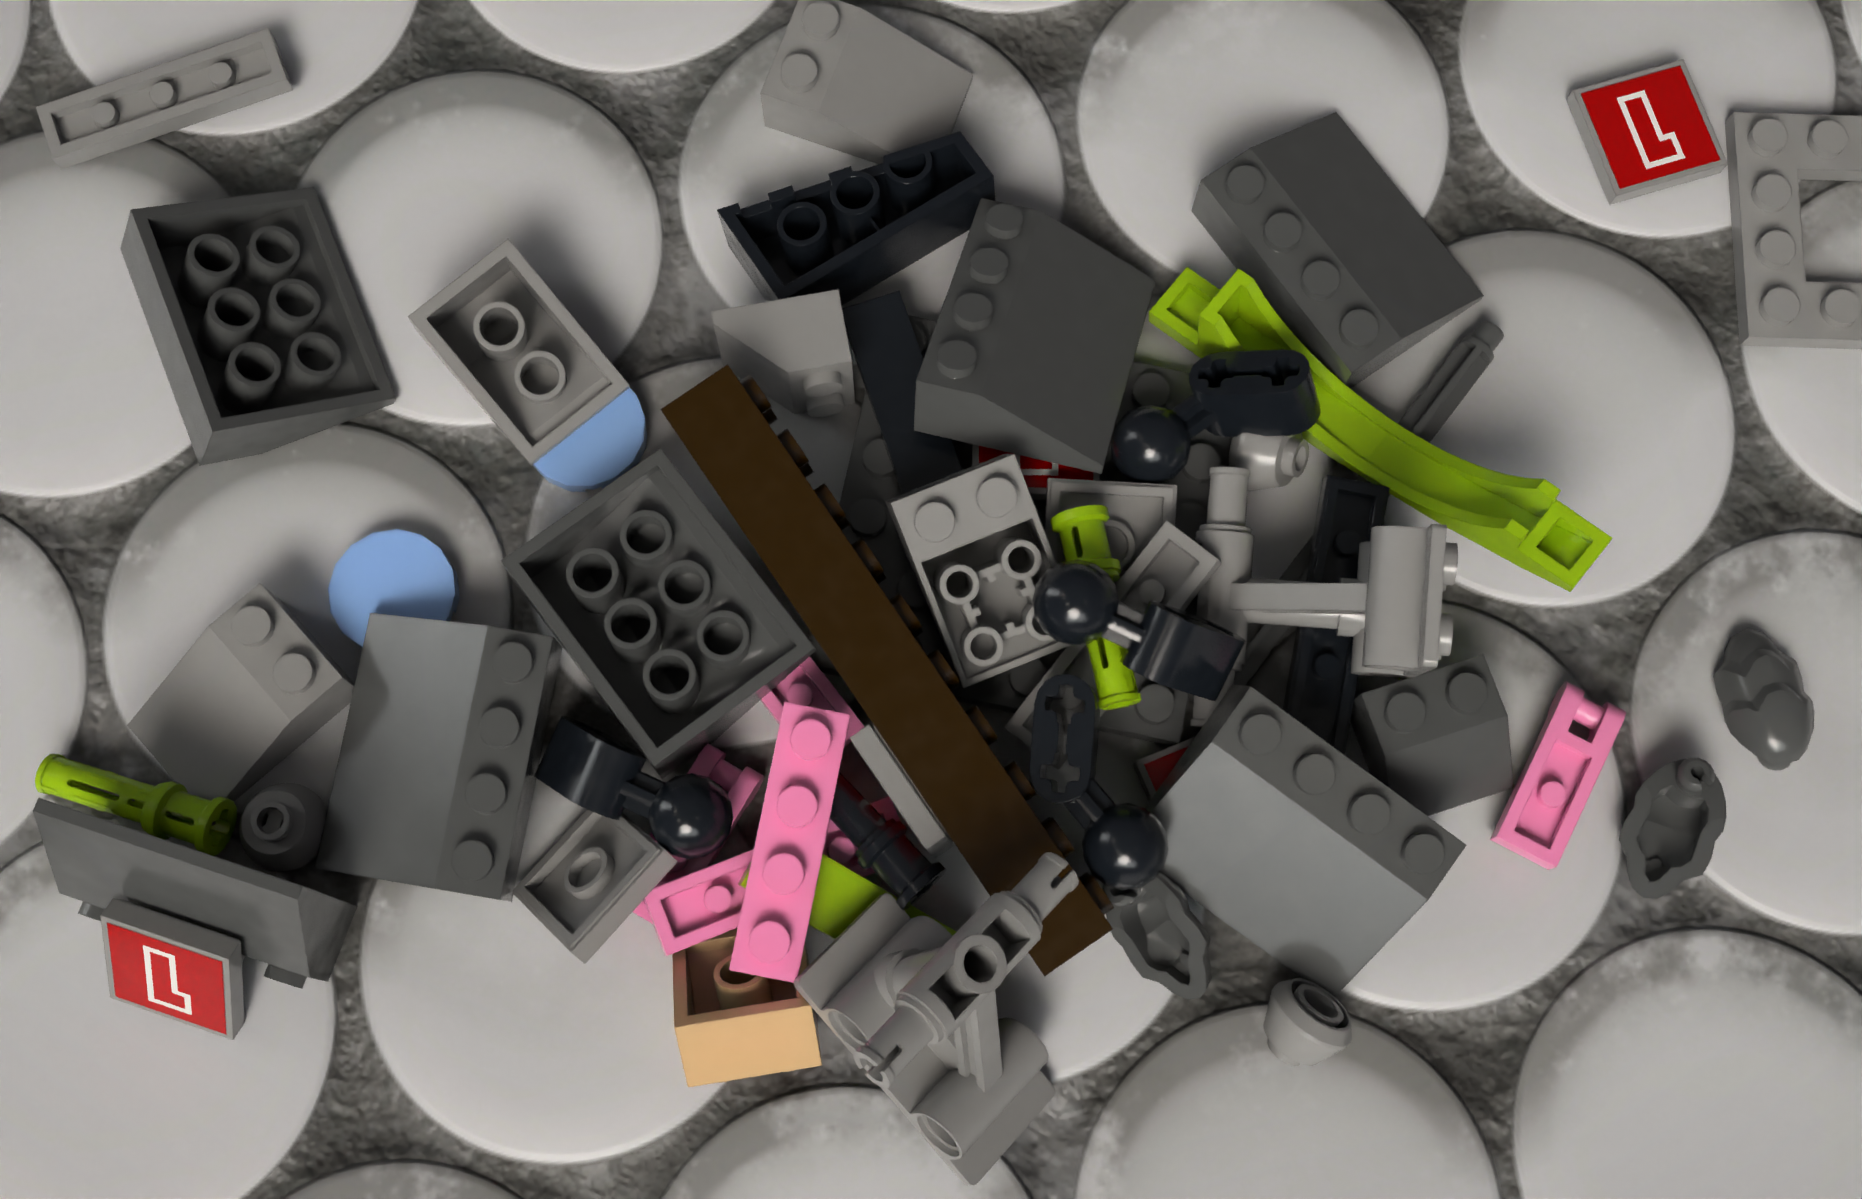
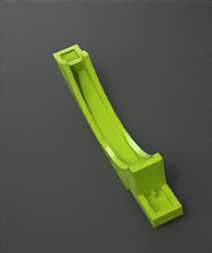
M1186 267L1149 311V322L1199 358L1212 353L1226 351L1286 349L1295 350L1303 354L1310 365L1321 409L1318 421L1310 429L1302 432L1304 440L1371 483L1390 487L1389 494L1442 525H1447V528L1569 592L1574 589L1612 540L1611 536L1558 501L1557 497L1561 490L1546 479L1508 475L1468 462L1425 441L1370 405L1330 372L1299 341L1272 308L1254 278L1239 268L1221 289H1218Z

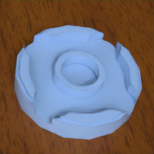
M630 388L534 463L533 466L549 483L570 492H586L585 489L605 488L636 466L646 448V418L637 395Z
M400 529L374 532L352 544L335 564L328 587L332 616L342 633L362 648L370 613L450 621L453 611L456 613L460 600L457 573L442 549L421 534Z

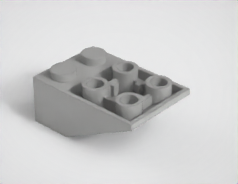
M1002 454L885 501L910 566L963 688L1070 646L1069 644L1057 642L1046 634L1034 616L1032 599L1036 584L1046 570L1057 563L1015 454Z

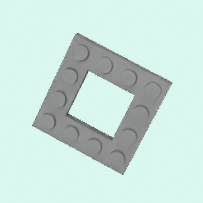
M1733 112L1725 122L1739 346L1862 349V283L1806 281L1798 179L1862 181V116Z

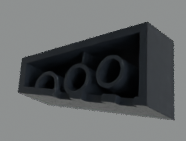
M958 131L884 155L883 163L859 171H853L850 166L829 173L828 181L798 191H794L791 185L768 193L769 200L742 209H740L739 203L717 209L729 248L766 302L838 289L842 306L970 230L981 198L996 201L994 175L963 134Z

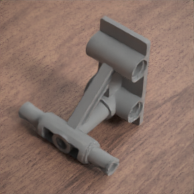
M1237 467L1209 468L1210 489L1206 524L1200 525L1199 531L1196 532L1195 542L1219 559L1221 565L1198 593L1196 615L1230 630L1242 637L1246 642L1217 700L1212 701L1194 695L1193 719H1191L1190 726L1203 727L1230 687L1234 685L1235 671H1242V665H1245L1248 623L1336 629V636L1353 637L1351 673L1358 675L1391 677L1396 680H1405L1437 668L1438 660H1441L1442 656L1450 655L1453 640V614L1441 613L1442 595L1447 585H1454L1458 546L1457 543L1446 542L1447 525L1431 524L1428 528L1411 526L1372 527L1370 541L1359 543L1357 579L1340 578L1339 583H1320L1251 578L1254 535L1251 534V528L1245 527L1250 470Z
M1045 852L1038 859V863L1011 891L994 893L953 936L941 924L927 916L910 918L899 907L892 895L888 893L879 895L794 980V986L852 1053L859 1069L864 1068L867 1071L865 1075L882 1088L965 1185H976L1056 1093L1055 1087L1040 1071L1048 1061L1049 1056L1045 1045L1030 1028L1020 1021L1007 1017L998 1019L995 989L1001 985L1006 975L1041 939L1042 921L1069 892H1072L1078 886L1079 879L1074 869L1068 871L1062 879L1057 876L1069 863L1052 852Z

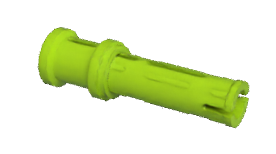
M1079 506L1053 516L1050 520L1051 528L1055 533H1060L1065 561L1079 559L1094 563L1107 572L1113 582L1119 580V574L1122 571L1120 561L1112 558L1105 523L1110 519L1106 506ZM1102 637L1086 644L1097 688L1099 709L1113 710L1139 703L1142 698L1138 692L1134 671L1120 662L1126 649Z
M54 753L44 758L36 772L35 787L40 793L52 794L98 811L141 823L143 830L149 835L164 840L174 837L192 843L197 851L212 856L219 854L225 848L235 829L237 807L234 801L221 796L211 801L188 793L184 785L177 782L169 781L153 786L112 771L70 760L63 755ZM90 786L118 794L119 796L92 788Z

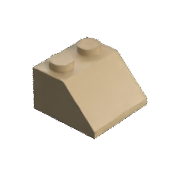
M737 928L672 954L674 1029L688 1087L822 1066L816 1012L797 991L794 983L729 970ZM806 941L799 975L809 966Z

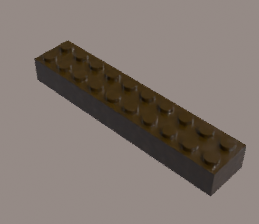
M727 364L660 409L990 897L994 893L1011 891L1038 863V859L1045 852L1057 854L1064 860L1075 852L1074 847L1054 818L1048 817L1040 822L1026 802L1037 794L1015 761L1002 767L993 754L989 745L997 741L998 736L979 708L974 705L966 711L963 710L952 693L953 690L960 686V681L940 651L936 649L929 655H926L915 637L923 633L922 625L904 598L899 593L888 600L878 585L887 579L883 573L884 570L865 541L861 538L852 545L849 543L842 530L850 526L846 519L845 512L825 483L813 490L806 480V477L814 473L792 434L788 429H785L778 435L774 433L770 424L778 419L771 409V404L753 377L749 374L739 381ZM1068 864L1057 876L1062 879L1068 871L1073 869ZM1088 872L1078 877V886L1072 892H1069L1042 921L1041 939L1028 952L1044 977L1113 930L1104 915L1111 911L1114 906L1093 875H1089Z

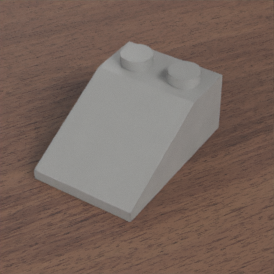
M798 0L760 92L764 123L766 127L876 164L883 163L884 155L952 134L973 80V74L861 7L840 0Z
M509 239L408 316L419 335L531 466L630 388L628 382Z
M259 583L205 629L127 726L175 782L184 785L189 794L211 801L220 796L236 801L351 703L355 684L284 602Z

